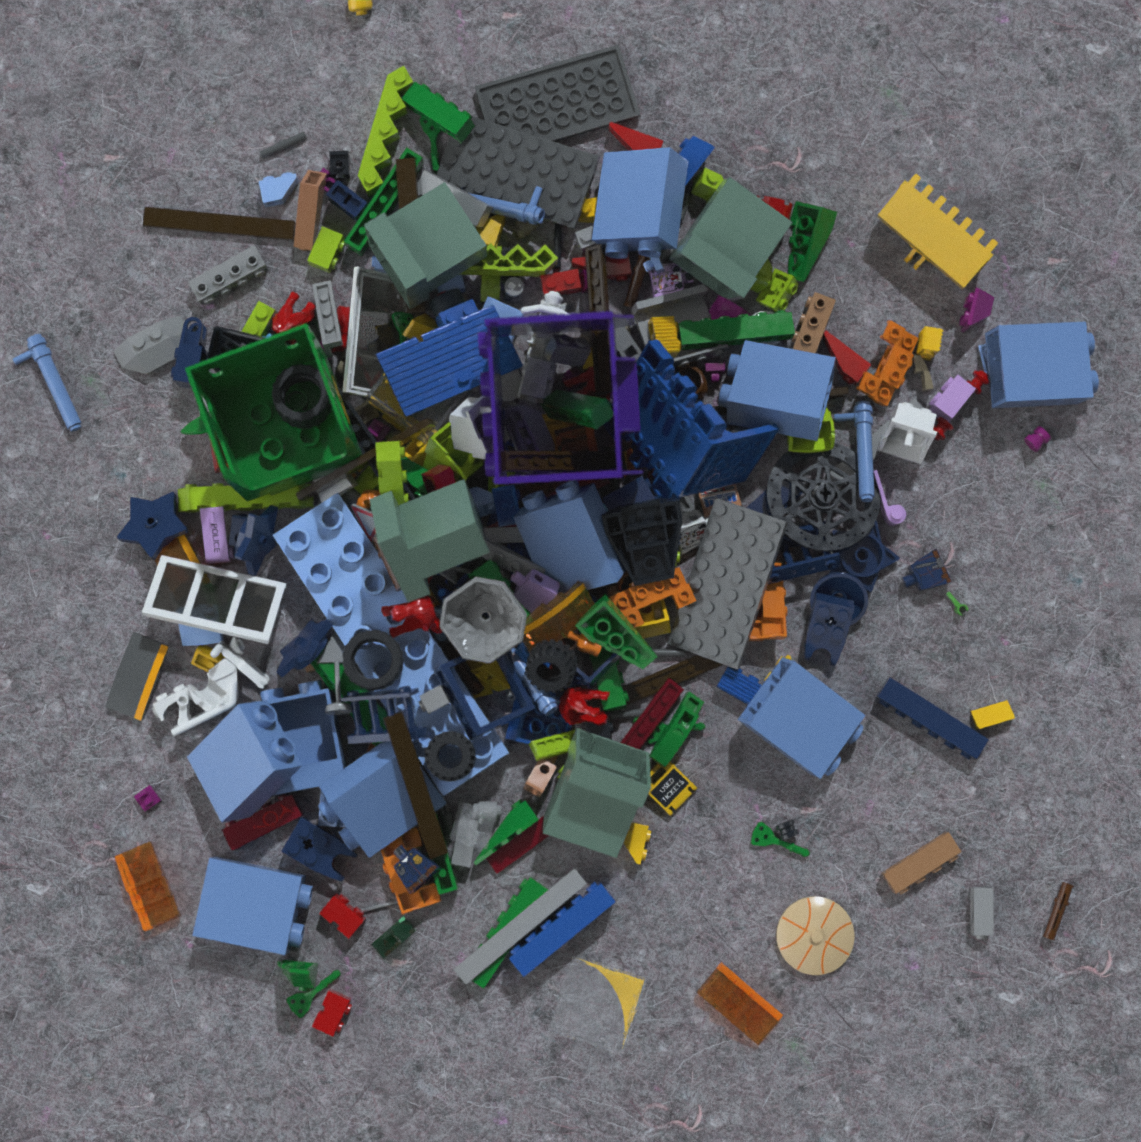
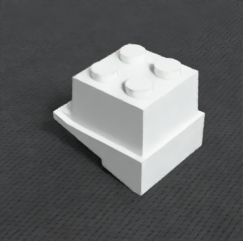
M485 396L479 398L468 397L450 414L449 418L454 449L472 453V457L485 459V453L494 452L493 437H484L483 412H491V398H485ZM504 425L506 443L510 439V436Z
M899 403L891 414L888 426L881 434L877 451L921 464L937 434V431L933 430L936 414L926 408H915L910 403Z

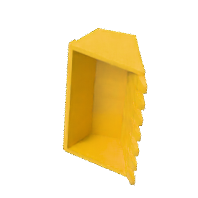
M914 174L909 182L904 180L897 192L879 212L877 218L913 248L904 259L906 263L913 258L916 252L922 256L914 264L913 269L917 270L927 260L963 290L994 255L991 252L998 245V242L992 239L986 247L978 241L985 234V231L979 228L973 236L965 230L970 226L972 220L966 217L958 225L953 221V218L958 214L959 209L953 206L946 215L940 208L947 199L941 195L933 204L927 197L934 188L928 184L920 193L914 187L921 177L918 174Z

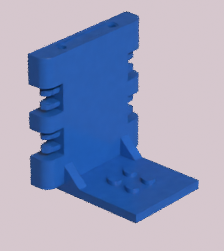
M659 340L648 341L637 360L641 433L621 435L622 439H625L627 443L633 440L631 445L633 452L629 460L636 469L646 467L648 470L655 469L652 473L655 478L652 483V489L659 498L681 499L684 496L745 482L780 428L776 424H770L735 433L725 430L727 424L710 404L704 405L702 401L695 404L698 399L695 393L697 387L688 376H681L679 373L673 376L675 371L673 366L674 359ZM613 416L603 426L616 441L615 420Z

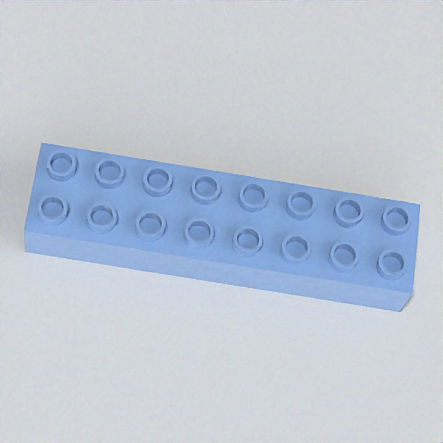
M336 493L273 534V537L326 618L334 624L332 627L345 646L359 632L379 630L389 634V628L403 624L405 620L397 622L392 619L391 615L383 616L381 613V606L408 603L402 590H395L396 588L382 559L378 557V551L370 542L339 493ZM416 629L394 638L399 643L404 658L403 671L400 673L398 680L385 689L374 691L399 690L403 686H411V689L419 688V692L410 696L414 722L417 724V727H425L426 735L412 740L418 759L441 794L446 796L510 754V752L494 729L471 740L475 749L476 759L470 773L464 778L456 781L440 780L427 768L425 751L433 737L442 732L449 731L460 733L467 738L468 736L451 703L431 714H428L427 711L423 712L418 703L421 700L420 695L441 685L434 670L440 665L449 662V659L429 630L427 632L423 629ZM373 641L365 643L358 649L355 655V662L366 678L376 679L384 676L389 671L392 664V656L384 644ZM454 667L450 670L480 727L489 724V720ZM402 697L393 698L395 713L402 711L406 720ZM380 699L382 704L386 708L385 699ZM446 745L439 752V761L446 768H455L462 760V752L455 745Z

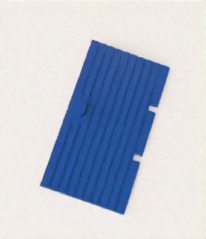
M494 305L461 318L463 325L459 326L455 320L422 334L423 341L420 343L415 337L376 354L405 417L481 385L480 373L489 372L488 358L483 359L479 355L478 332H487L485 319L500 318ZM499 336L501 376L523 367V364L510 337Z

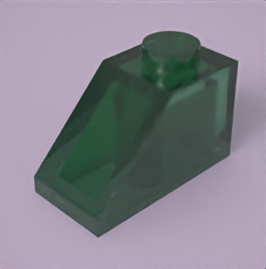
M403 916L371 945L384 959L416 930Z

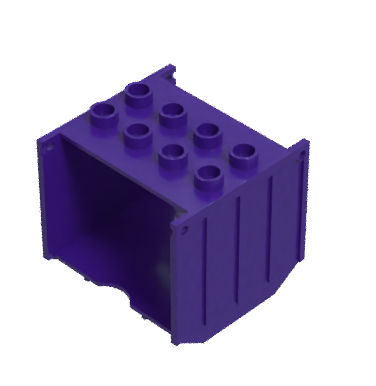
M613 311L485 319L487 332H478L479 355L483 359L488 358L489 372L480 373L482 396L491 398V412H483L484 437H493L494 452L485 453V469L487 477H494V484L624 478V475L643 474L642 470L623 471L621 435L641 433L636 358L617 357L616 328L635 325L634 315L613 314ZM610 330L617 470L507 477V471H502L501 451L506 450L499 336Z

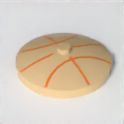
M810 896L793 902L782 913L777 924L776 941L782 957L794 969L805 974L823 975L838 969L848 959L854 945V928L849 915L839 904L824 897Z

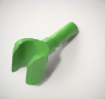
M950 591L946 593L955 606V613L963 616L959 611L960 607L962 606L965 611H968V607L965 604H960Z

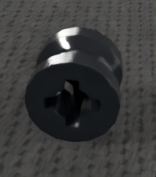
M794 819L776 825V829L781 833V841L799 834L798 830L794 827Z

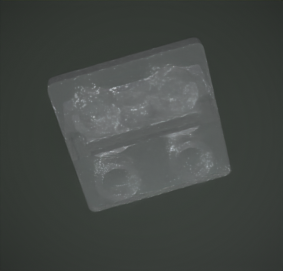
M460 802L450 840L487 849L497 812Z

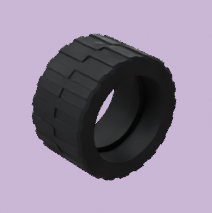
M298 364L284 369L276 377V381L272 386L273 403L284 422L299 429H309L320 425V423L327 419L332 411V404L319 369L311 365ZM304 381L316 384L321 391V398L313 409L306 412H295L287 407L285 395L290 387Z
M379 630L359 632L345 646L342 655L344 672L353 683L367 690L385 689L394 684L403 671V651L399 643L385 632ZM380 642L391 653V667L380 678H366L358 672L355 666V655L358 649L365 643Z

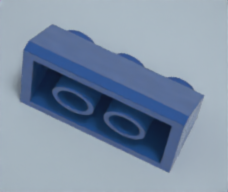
M695 136L689 139L685 138L679 145L681 149L678 154L688 161L685 186L715 148L713 145Z

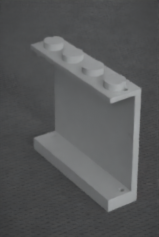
M705 284L635 302L631 312L634 315V320L644 346H646L648 341H651L648 327L651 317L674 316V320L678 324L683 320H692L694 322L700 321L702 318H711L703 298L707 292ZM720 344L713 348L680 351L673 358V366L684 367L692 361L698 363L706 360V357H719L724 354L723 352L728 347V344Z

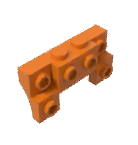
M891 320L887 321L883 335H880L881 339L891 345H887L874 375L867 371L863 372L864 376L859 386L856 387L857 390L883 407L888 406L895 389L903 385L905 381L904 375L912 366V358L914 356L912 352L919 339L905 331L906 328Z
M774 563V566H782V563ZM783 581L767 585L749 641H764L765 639L784 640L787 637L786 617L788 611L784 601L786 589L783 588Z
M680 567L675 568L674 578L637 586L632 582L629 584L630 588L609 597L634 628L644 624L639 613L640 609L670 596L673 598L677 609L696 602L689 583H686Z
M417 827L408 830L381 849L385 862L383 863V869L386 875L389 874L391 880L389 887L391 892L396 895L402 914L442 901L435 883L420 887L414 894H410L394 869V865L400 861L393 854L397 847L402 845L409 852L413 848L423 846Z

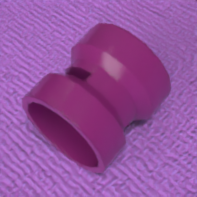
M1037 426L1034 429V434H1029L1024 438L1027 446L1036 453L1043 444H1047L1051 440L1048 432L1041 426Z

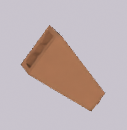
M308 170L300 182L293 247H297L302 251L312 250L317 239L327 173Z

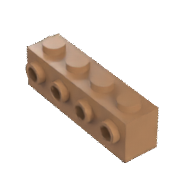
M814 292L812 297L808 296L805 307L808 309L806 314L802 313L798 324L801 327L799 332L795 331V335L791 340L794 342L792 349L816 354L834 307L835 299Z

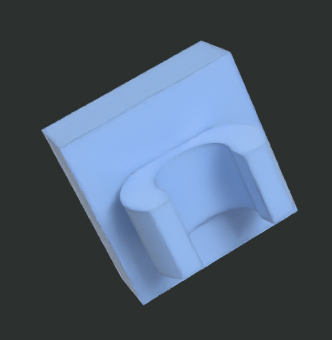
M650 257L651 260L642 263L646 272L655 269L659 274L665 271L659 257Z

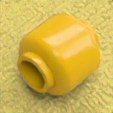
M347 0L349 11L356 12V16L367 15V11L373 7L372 0Z

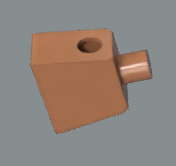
M558 756L539 760L523 789L540 798L557 768L554 764ZM545 769L547 773L543 774L540 770Z

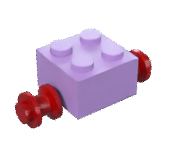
M982 370L979 372L974 371L972 373L974 376L972 381H965L959 375L954 379L950 377L940 388L943 392H938L929 402V405H931L929 410L936 414L938 422L933 428L934 431H937L935 440L944 441L946 439L945 432L953 430L950 420L972 393L980 395L982 393V385L990 383L988 380L989 376Z

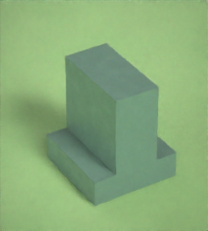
M728 177L721 182L685 237L678 242L677 249L671 252L668 259L721 297L729 301L743 299L757 280L756 275L788 230L792 221L731 177Z
M445 182L387 217L385 213H382L364 224L370 249L410 310L429 299V292L487 257V245Z
M464 479L401 505H398L392 491L369 499L378 545L408 603L430 594L427 577L490 553L478 507Z
M576 728L568 747V758L544 814L543 833L617 858L638 807H643L651 789L649 753Z

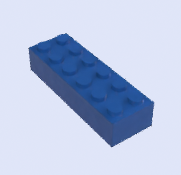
M593 882L586 888L588 891L583 896L581 894L577 895L571 900L572 905L570 907H562L556 912L557 917L551 921L550 918L541 925V930L538 933L533 931L526 937L525 940L527 942L522 946L518 943L510 950L511 955L509 959L523 977L616 902L601 882L598 884Z

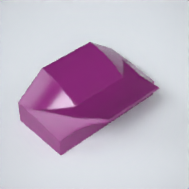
M719 295L709 310L712 320L722 316L734 318L741 314L751 316L750 313Z

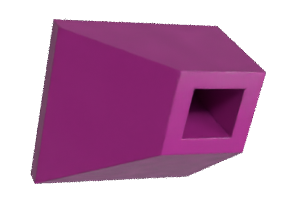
M975 288L972 293L969 292L963 304V308H966L964 315H961L959 326H962L960 332L964 333L985 321L991 314L995 297L980 288Z

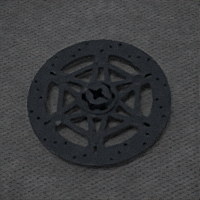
M834 443L832 450L802 453L787 451L774 465L766 488L767 505L771 516L788 522L784 535L802 547L822 552L846 549L858 543L868 534L879 514L880 493L874 479L875 497L873 501L865 502L863 512L856 509V486L859 485L857 453ZM817 457L816 464L798 473L791 470V467L805 458ZM829 457L844 462L853 469L855 474L849 476L829 464ZM822 468L825 470L826 480L820 479ZM814 469L817 470L815 481L803 477L804 474ZM830 470L844 479L832 482ZM783 480L791 483V506L788 508H784L781 498ZM797 480L810 484V487L806 489ZM840 484H849L842 491H839L837 487ZM815 486H818V488L812 496L811 493L814 491ZM795 487L806 495L798 502L795 501ZM849 490H851V505L841 497ZM834 496H835L836 499L833 501V503L831 504V506L828 507V505L830 504V502L833 500V498H834ZM805 501L809 503L810 507L798 509ZM841 503L849 512L837 508V505ZM814 510L817 522L808 518L803 513ZM832 511L844 516L833 523L830 522ZM820 512L827 513L825 524L822 523ZM797 516L817 528L818 535L802 530L792 521V518ZM849 519L856 523L852 529L837 536L830 535V529Z

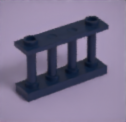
M812 525L799 527L810 534L818 535V529ZM784 535L779 550L782 551L786 565L773 566L768 584H775L780 581L840 567L839 552L833 554L831 552H822L824 556L812 558L810 550L800 546L805 560L794 563L789 548L800 545Z
M403 686L399 690L359 693V690L348 691V695L340 698L341 702L351 701L356 729L354 733L347 736L348 744L390 741L387 729L380 727L376 699H385L388 716L396 714L393 698L402 697L411 739L416 740L426 735L425 727H417V724L414 722L410 696L419 692V688L411 689V686ZM359 700H368L373 727L371 730L366 731V728H363Z

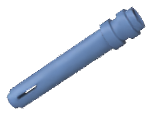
M538 186L535 187L529 204H518L471 194L492 206V214L515 218L525 223L528 221L529 224L534 225L541 224L545 217V210L537 206L543 190Z
M35 334L27 339L29 350L13 358V362L18 365L33 357L34 362H37L67 429H70L71 432L77 431L81 428L82 423L52 360L50 348L46 346L45 337H42L41 334Z
M858 401L853 408L854 413L834 414L835 422L854 420L857 436L859 498H861L862 502H871L875 497L871 430L873 425L871 414L873 410L869 401Z
M516 647L506 652L510 661L514 663L515 671L524 682V686L530 693L533 702L538 704L540 712L546 716L555 712L558 709L557 703H560V696H551L550 691L546 693L543 689H536V685L532 686L530 684L531 680L527 679V673H525L526 662L515 653Z

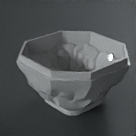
M475 577L444 599L440 628L463 659L492 663L523 641L527 613L504 582ZM488 613L489 618H485L482 614Z

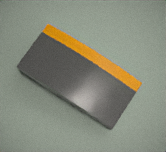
M133 632L105 707L141 721L144 718L148 702L152 698L156 682L160 678L170 645Z

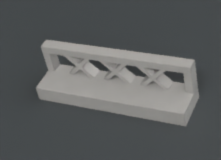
M331 280L312 284L322 344L327 358L333 357L332 347L343 345Z

